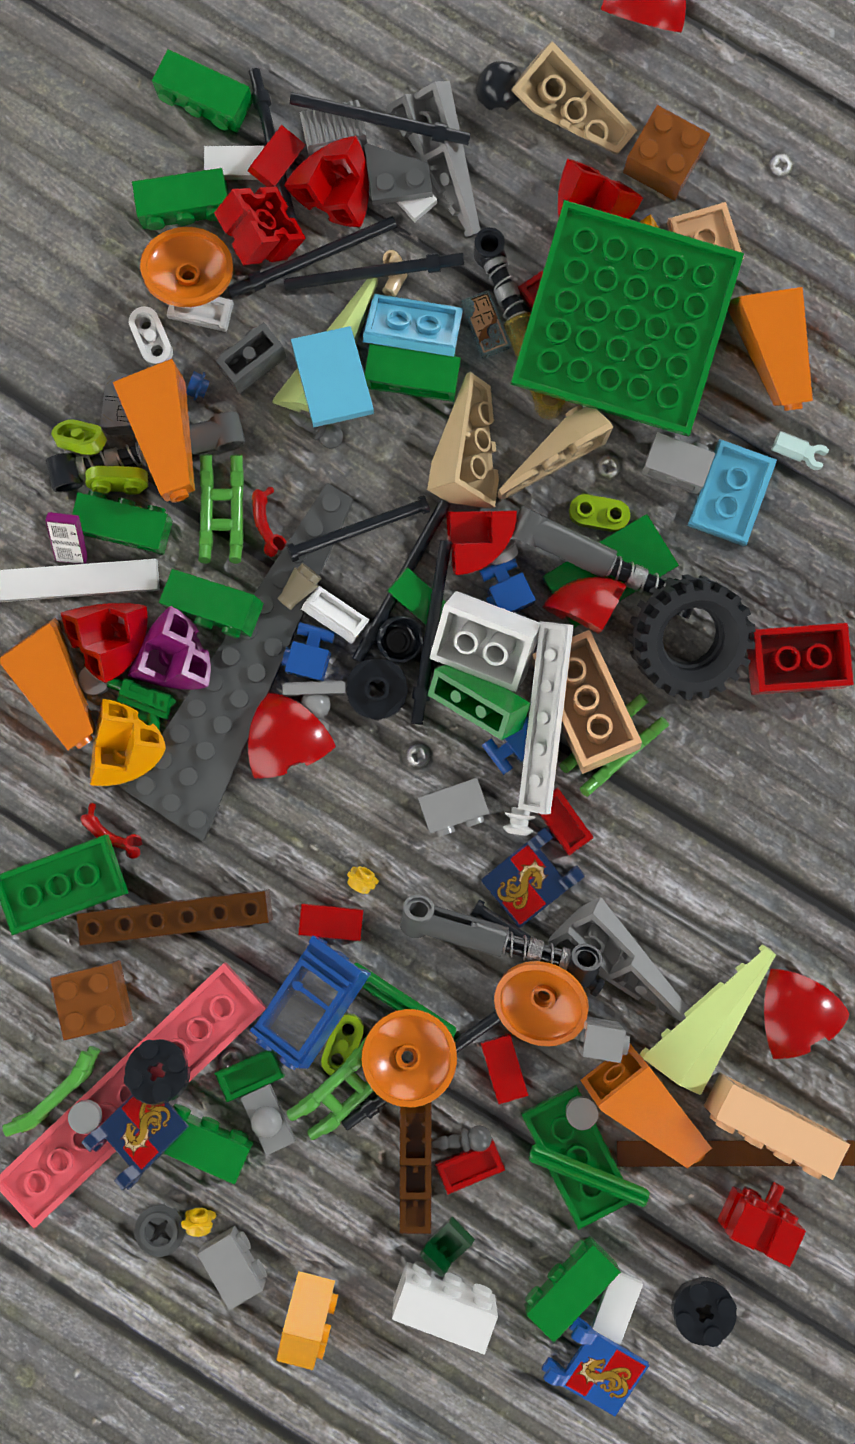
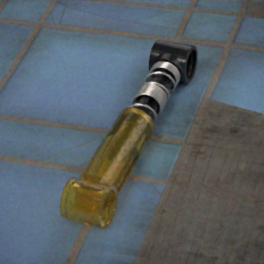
M488 227L480 230L475 237L474 259L478 265L485 269L486 274L490 275L489 281L495 286L493 292L499 306L503 307L505 311L503 317L507 319L504 323V328L518 360L531 313L523 310L521 305L523 300H519V289L516 282H512L513 276H510L507 270L509 264L504 250V236L496 228ZM491 244L496 247V250L486 252L482 249V246ZM529 390L534 401V410L538 416L549 420L561 414L565 400L556 398L558 403L549 406L542 401V398L547 395Z

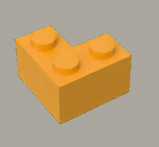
M298 1271L276 1361L313 1370L316 1358L323 1360L331 1325L325 1322L328 1313L334 1315L338 1294L333 1293L335 1280Z

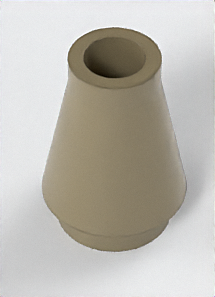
M301 563L298 568L294 567L282 593L277 599L292 610L296 604L319 587L317 583L321 580V577L307 565Z

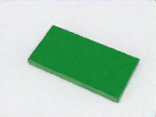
M648 514L600 541V543L617 550V557L621 556L623 561L627 563L633 562L634 565L638 564L648 569L651 574L658 573L659 578L679 566ZM567 561L543 575L542 579L551 594H553L571 581L598 576ZM609 575V576L606 577V578H611V579H614V580L616 579L615 577H613V576H611V575ZM626 585L624 592L619 598V602L640 589L633 590V588L631 589V587L629 588ZM565 616L569 621L570 625H573V629L582 625L576 622L575 620L569 618L568 616Z
M103 835L0 874V903L11 935L19 934L128 894L109 835Z
M577 1085L521 1112L535 1144L623 1179L596 1123L589 1129L579 1130L568 1122L566 1117L568 1102L576 1096H582ZM549 1170L578 1230L631 1203Z

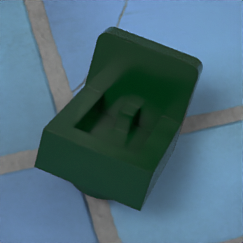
M452 1216L428 1238L420 1252V1256L429 1268L442 1277L447 1273L451 1264L472 1246L475 1239Z

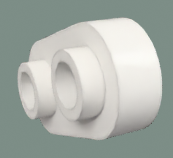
M150 307L136 308L130 314L129 326L144 360L150 366H154L172 359L173 349L157 313ZM144 322H151V326L148 329H142ZM156 349L163 350L162 354L157 357L153 356V352Z

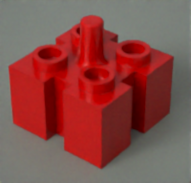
M260 187L255 194L251 188L232 189L214 212L225 234L234 237L235 241L232 243V246L243 265L260 264L264 259L269 260V262L287 261L306 239L295 218H289L285 212L288 205L277 187Z
M773 1182L764 1200L759 1192L747 1186H744L743 1190L732 1186L717 1220L722 1228L726 1229L725 1232L729 1238L748 1248L756 1249L767 1257L790 1267L806 1230L797 1223L799 1217L791 1213V1209L788 1206L779 1202L785 1187L777 1182Z

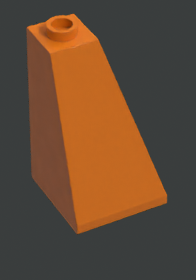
M803 287L751 294L731 299L728 307L729 314L773 405H784V411L802 409L803 402L813 401Z
M173 359L116 380L113 382V385L160 495L166 502L176 503L188 498V493L195 491L186 383Z
M53 618L5 652L0 657V664L65 748L70 750L76 746L77 749H80L93 739L91 734L95 730V724L83 690L79 685L78 675L60 623L56 618Z
M631 1043L629 1044L628 1054L622 1055L621 1063L604 1061L580 1080L602 1112L687 1169L694 1163L701 1161L706 1153L712 1149Z

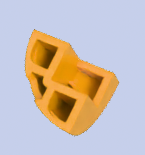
M102 698L93 743L90 785L110 786L122 784L137 779L150 771L160 761L166 749L164 738L155 724L146 725L138 718L137 710L125 704Z

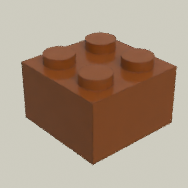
M657 105L631 149L623 173L675 201L702 155L710 133Z
M120 960L62 973L50 978L63 1041L123 1027L134 1021Z

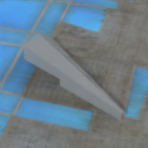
M435 81L414 94H405L386 105L387 112L391 115L434 125L436 122L448 124L447 128L460 130L450 81ZM399 130L402 136L408 138L415 148L416 153L414 155L416 158L428 162L431 182L437 192L443 193L450 204L448 209L452 216H457L465 228L464 235L466 237L477 235L480 231L463 144L445 141L444 143L432 141V137Z
M601 897L579 907L549 938L548 943H553L554 947L560 945L561 947L572 949L580 944L595 946L601 952L603 959L598 971L600 977L638 1001L642 997L654 1004L656 1012L662 1016L668 1013L681 1022L686 1018L684 1013L689 1010L688 1006Z

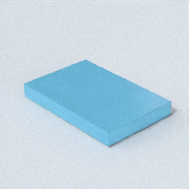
M374 294L363 334V342L454 357L463 308Z
M351 326L291 339L313 428L374 414V408Z
M719 439L714 450L715 456L705 484L698 494L687 526L741 546H746L777 459Z

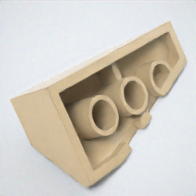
M553 41L540 51L511 89L533 113L615 155L623 149L637 132V129Z
M472 372L467 373L431 462L427 490L448 503L491 509L496 504L499 482L498 470L493 469L492 453L496 452V442L491 441L489 425L494 422L491 386Z
M579 405L565 414L566 418L499 489L497 497L500 502L606 444L613 429L611 422L594 408H582Z

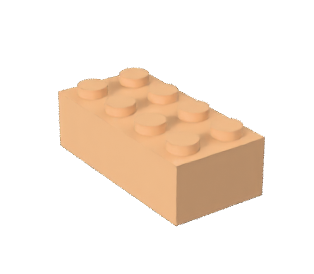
M590 630L572 637L561 724L563 733L582 774L638 751L642 744L641 738ZM536 652L532 654V664L534 668L536 661Z
M721 1072L704 1104V1107L711 1113L709 1118L715 1121L716 1125L731 1134L734 1133L735 1129L738 1130L737 1133L745 1137V1141L760 1149L765 1144L767 1149L774 1152V1156L788 1164H791L794 1160L796 1164L803 1167L802 1170L817 1179L824 1175L833 1180L850 1146L849 1143L832 1130Z

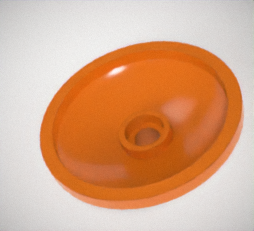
M178 227L167 230L150 241L143 251L140 270L146 288L160 301L177 307H196L215 300L226 290L233 275V261L227 245L215 234L196 227Z
M531 961L512 967L501 977L494 995L497 1015L507 1030L517 1038L538 1046H557L569 1042L582 1031L584 1022L588 1017V998L582 985L565 969L547 962Z
M398 1010L381 1018L367 1034L362 1049V1068L368 1084L383 1100L400 1107H418L434 1101L448 1088L456 1070L457 1050L451 1033L438 1018L421 1010ZM405 1051L412 1053L413 1058L409 1063L402 1061L401 1056Z

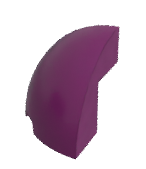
M168 607L147 632L142 647L132 662L128 676L150 684L173 689L194 690L208 687L211 673L210 656L208 650H204L197 636L199 630L194 623L176 608Z

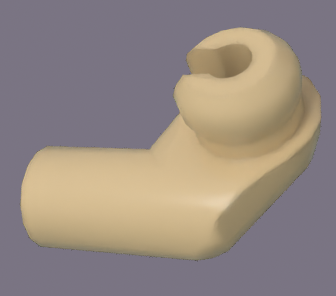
M388 250L383 255V264L403 261L395 250ZM407 273L388 276L389 279L382 290L386 296L396 297L407 278Z

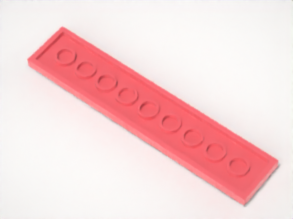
M224 962L76 1103L81 1100L96 1102L102 1110V1120L99 1124L101 1126L132 1095L124 1083L126 1063L132 1052L146 1040L163 1039L180 1047L188 1060L190 1082L260 1016L267 1006L232 968ZM159 1063L157 1067L151 1068L152 1081H155L157 1077L163 1078L166 1072L162 1070L163 1064ZM72 1107L0 1174V1192L34 1229L116 1152L108 1141L97 1152L94 1150L89 1152L81 1142L90 1133L79 1134L70 1127L68 1114Z

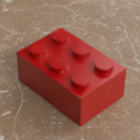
M848 623L756 629L755 632L750 633L749 639L755 642L754 649H747L748 659L751 660L748 665L751 695L842 689L854 685Z

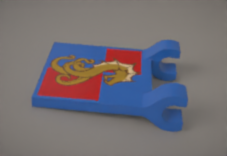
M578 1317L569 1326V1329L573 1331L571 1338L582 1345L565 1369L556 1360L548 1357L542 1366V1370L546 1372L543 1378L549 1384L563 1386L609 1414L616 1416L650 1366L649 1362L596 1332L587 1322Z

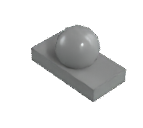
M344 681L288 682L282 684L283 696L302 697L300 704L318 719H322L330 710L331 703L328 696H347V685Z
M271 1084L240 1097L251 1121L252 1130L258 1136L266 1156L296 1141Z

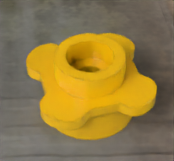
M362 866L358 868L352 867L351 871L347 873L349 877L347 884L362 894H369L370 890H373L376 887L375 884L377 885L379 882L371 870Z
M200 1207L187 1210L185 1212L186 1219L181 1222V1227L186 1229V1233L190 1236H205L211 1232L213 1227L212 1220L216 1218V1213Z

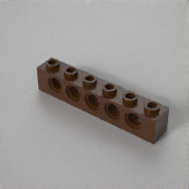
M270 889L86 911L77 914L80 946L262 924L273 920Z

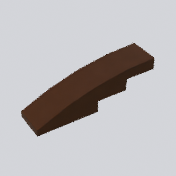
M432 1102L418 1107H400V1234H431Z

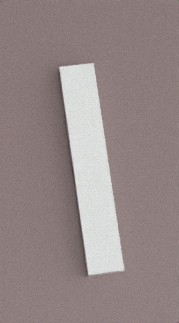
M157 559L0 570V602L160 591Z
M540 621L518 809L545 815L551 814L573 625Z

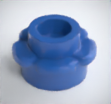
M194 371L186 393L194 397V401H196L198 396L204 398L210 381L204 379L205 372L200 374Z

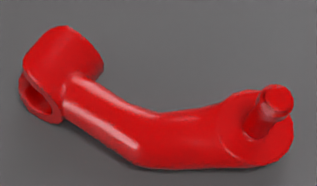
M268 487L264 492L256 489L252 494L254 522L266 543L264 545V552L269 557H274L278 550L282 551L286 546L285 538L281 535L273 534L267 522V496L274 493L273 487Z
M90 803L88 814L80 817L82 825L96 838L109 835L113 847L125 850V854L131 859L138 858L140 856V849L132 846H141L142 838L137 834H131L123 838L111 833L94 816L96 804Z

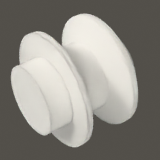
M512 807L511 813L505 812L510 817V823L503 826L507 833L524 836L533 833L534 830L528 827V822L534 819L535 816H529L530 811Z

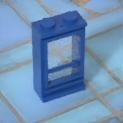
M317 936L311 937L309 945L260 1019L250 1029V1032L258 1037L256 1040L258 1045L267 1051H276L281 1055L279 1060L292 1070L296 1068L308 1069L371 975L369 971L358 968L351 963L348 956L327 945L328 941L324 938Z

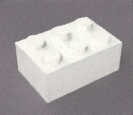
M456 591L444 604L429 658L516 692L526 678L532 654L538 641L540 623Z
M416 1261L414 1264L406 1262L393 1299L392 1320L485 1355L498 1318L495 1294H492V1291L484 1285L474 1284V1286L465 1284L460 1277L452 1273H446L440 1277L423 1262Z

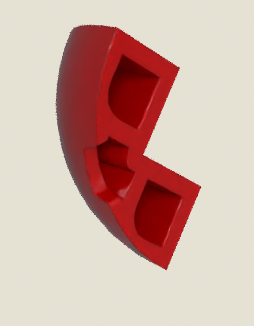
M604 0L601 10L640 24L682 33L686 14V0Z
M356 136L342 138L322 147L304 160L284 184L290 194L305 208L312 210L314 207H317L329 215L328 221L348 227L362 226L369 199L367 164L362 147Z
M567 159L558 191V216H560L564 200L630 219L642 202L643 197L624 183L603 176L599 170L578 161Z
M517 511L447 512L448 541L452 542L451 566L455 575L472 573L492 563L504 551L513 535Z
M606 577L577 579L555 591L542 608L562 620L565 616H568L599 634L604 629L618 604L626 584Z
M105 603L61 612V618L72 647L80 648L81 652L84 653V666L93 676L106 683L123 673L138 655L146 635L148 613L147 606Z
M268 693L261 701L253 716L249 730V763L254 778L259 779L285 775L291 766H296L299 763H305L308 766L327 755L336 747L325 726L313 713L295 700L276 693Z
M770 969L765 990L764 1021L767 1042L773 1059H788L810 1053L811 1045L821 1039L832 1040L844 1027L850 1015L843 1002L833 992L811 978L787 970Z

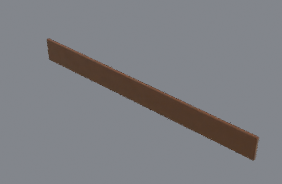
M745 1140L707 1141L712 1149L706 1153L701 1161L694 1163L690 1167L799 1165L794 1160L791 1164H788L773 1155L774 1152L766 1148L765 1144L760 1149ZM845 1140L850 1146L840 1166H855V1140ZM617 1141V1167H684L647 1141Z

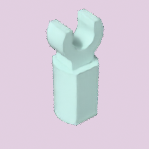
M779 431L771 451L799 462L803 460L810 469L820 470L823 467V463L817 462L814 459V454L818 453L825 456L829 449L823 445L810 446L809 442Z

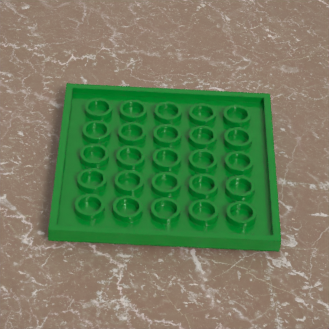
M564 200L511 385L687 437L690 436L744 253Z

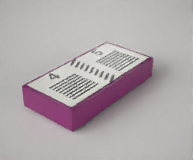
M48 512L45 522L55 561L86 564L88 554L79 516Z

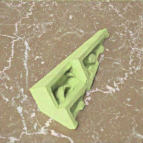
M378 278L367 279L327 331L351 326L355 343L357 344L378 284ZM297 368L276 394L273 403L297 412H301V410L309 412Z
M762 944L759 947L761 952L749 963H741L735 968L737 973L725 984L719 982L684 1013L686 1018L673 1030L667 1028L662 1032V1039L650 1050L645 1047L641 1051L640 1056L679 1086L701 1095L776 954Z

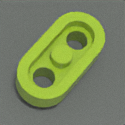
M74 419L59 423L51 432V436L59 448L80 454L95 455L103 449L107 442V438L100 426Z
M93 466L85 472V483L93 492L106 494L111 491L137 495L148 487V473L139 467Z
M581 494L571 502L569 517L573 523L581 527L617 532L628 524L630 510L620 500ZM588 505L591 510L590 513H582L580 506ZM617 510L620 513V518L613 519L610 516V511Z
M344 1014L328 1038L321 1063L323 1069L329 1075H332L341 1067L353 1051L359 1047L364 1033V1025L362 1020L355 1014ZM345 1024L353 1025L354 1032L352 1034L344 1033L343 1026ZM334 1054H341L344 1061L341 1064L334 1063L332 1060Z

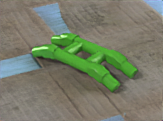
M240 454L230 455L231 489H213L212 455H200L201 507L198 558L200 563L207 564L211 561L212 531H230L229 561L233 564L241 562L243 550L244 470L243 458ZM213 501H231V519H213Z
M642 693L626 705L630 717L634 716L649 703ZM661 716L639 734L642 741L640 750L669 726L665 718ZM640 750L603 765L580 787L581 793L589 797ZM573 753L559 764L560 769L564 773H569L577 765Z
M365 1039L346 1059V1062L313 1093H310L300 1100L297 1105L287 1110V1117L291 1121H295L301 1116H306L321 1105V1102L332 1111L321 1119L319 1123L307 1130L311 1140H315L335 1130L341 1124V1121L373 1092L367 1080L364 1081L355 1073L362 1066L361 1057ZM345 1080L356 1091L341 1103L331 1092Z
M89 1046L87 1052L81 1051L70 1075L33 1110L14 1117L12 1122L4 1124L2 1126L4 1135L9 1137L19 1132L24 1133L44 1121L60 1102L91 1076L101 1050L94 1046Z

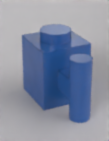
M515 558L506 563L491 565L479 571L484 582L495 577L498 583L489 587V597L485 598L486 602L513 613L534 605L536 601L523 572L511 578L507 572L518 567Z
M300 622L297 634L307 636V642L303 644L293 641L291 648L286 647L282 665L286 666L285 672L287 674L316 682L324 681L331 653L329 650L319 647L321 640L333 643L336 633L332 630Z
M526 717L523 729L503 739L505 744L498 748L492 738L482 744V747L503 775L513 769L506 759L512 753L519 763L524 761L528 717Z

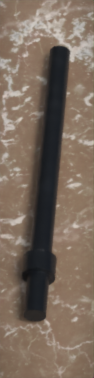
M252 68L249 70L253 89L251 94L254 108L258 110L267 144L275 134L269 108L271 106L269 91L264 88L260 69ZM285 173L276 187L288 205L285 211L288 217L295 218L297 221L291 194L284 186L287 181Z
M291 92L290 105L432 137V141L444 143L445 141L469 145L471 133L447 128L448 124L436 122L434 125L296 92Z
M393 216L388 217L261 273L259 270L248 274L249 278L228 286V292L231 298H235L253 289L255 292L264 289L267 283L397 228Z
M462 252L439 256V253L426 254V258L284 278V287L288 291L427 270L428 273L441 272V268L465 265L464 254Z
M439 500L396 579L405 568H409L414 572L451 506L447 501ZM387 593L371 624H367L361 634L363 638L352 656V659L359 663L365 660L372 645L377 644L379 628L387 620L397 602L389 593Z
M440 540L417 686H413L412 692L414 705L411 723L423 725L426 702L430 701L428 692L430 689L429 683L433 660L429 657L440 621L452 542Z
M495 1011L454 1039L457 1053L501 1022ZM375 1095L373 1098L369 1096L360 1104L359 1108L350 1113L341 1123L348 1131L365 1118L371 1119L380 1112L379 1108L388 1102L378 1095Z

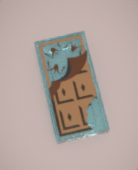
M487 290L461 300V307L481 358L484 359L510 349V342L490 291Z

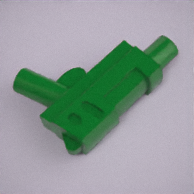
M114 678L107 684L108 688L119 691L117 701L139 709L138 717L141 720L147 721V725L155 724L158 729L160 728V717L169 719L171 707L176 703L173 695L155 688L150 689L136 684L134 680L128 678L124 680Z

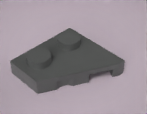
M364 144L373 206L433 197L428 162L374 145Z

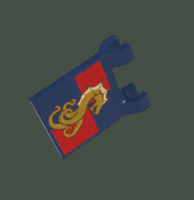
M546 827L542 828L530 840L481 879V882L519 928L585 877V874L577 865L562 876L541 851L540 848L553 838V835Z
M131 1095L101 1126L86 1136L81 1143L89 1152L92 1150L97 1152L108 1141L129 1165L127 1169L117 1176L114 1182L121 1190L126 1188L130 1190L139 1181L143 1173L183 1134L189 1125L169 1102L153 1106L143 1103Z

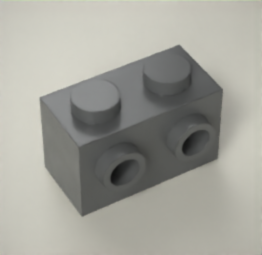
M263 322L257 328L247 332L244 338L235 345L225 349L215 361L221 373L237 393L241 394L287 357L283 345Z

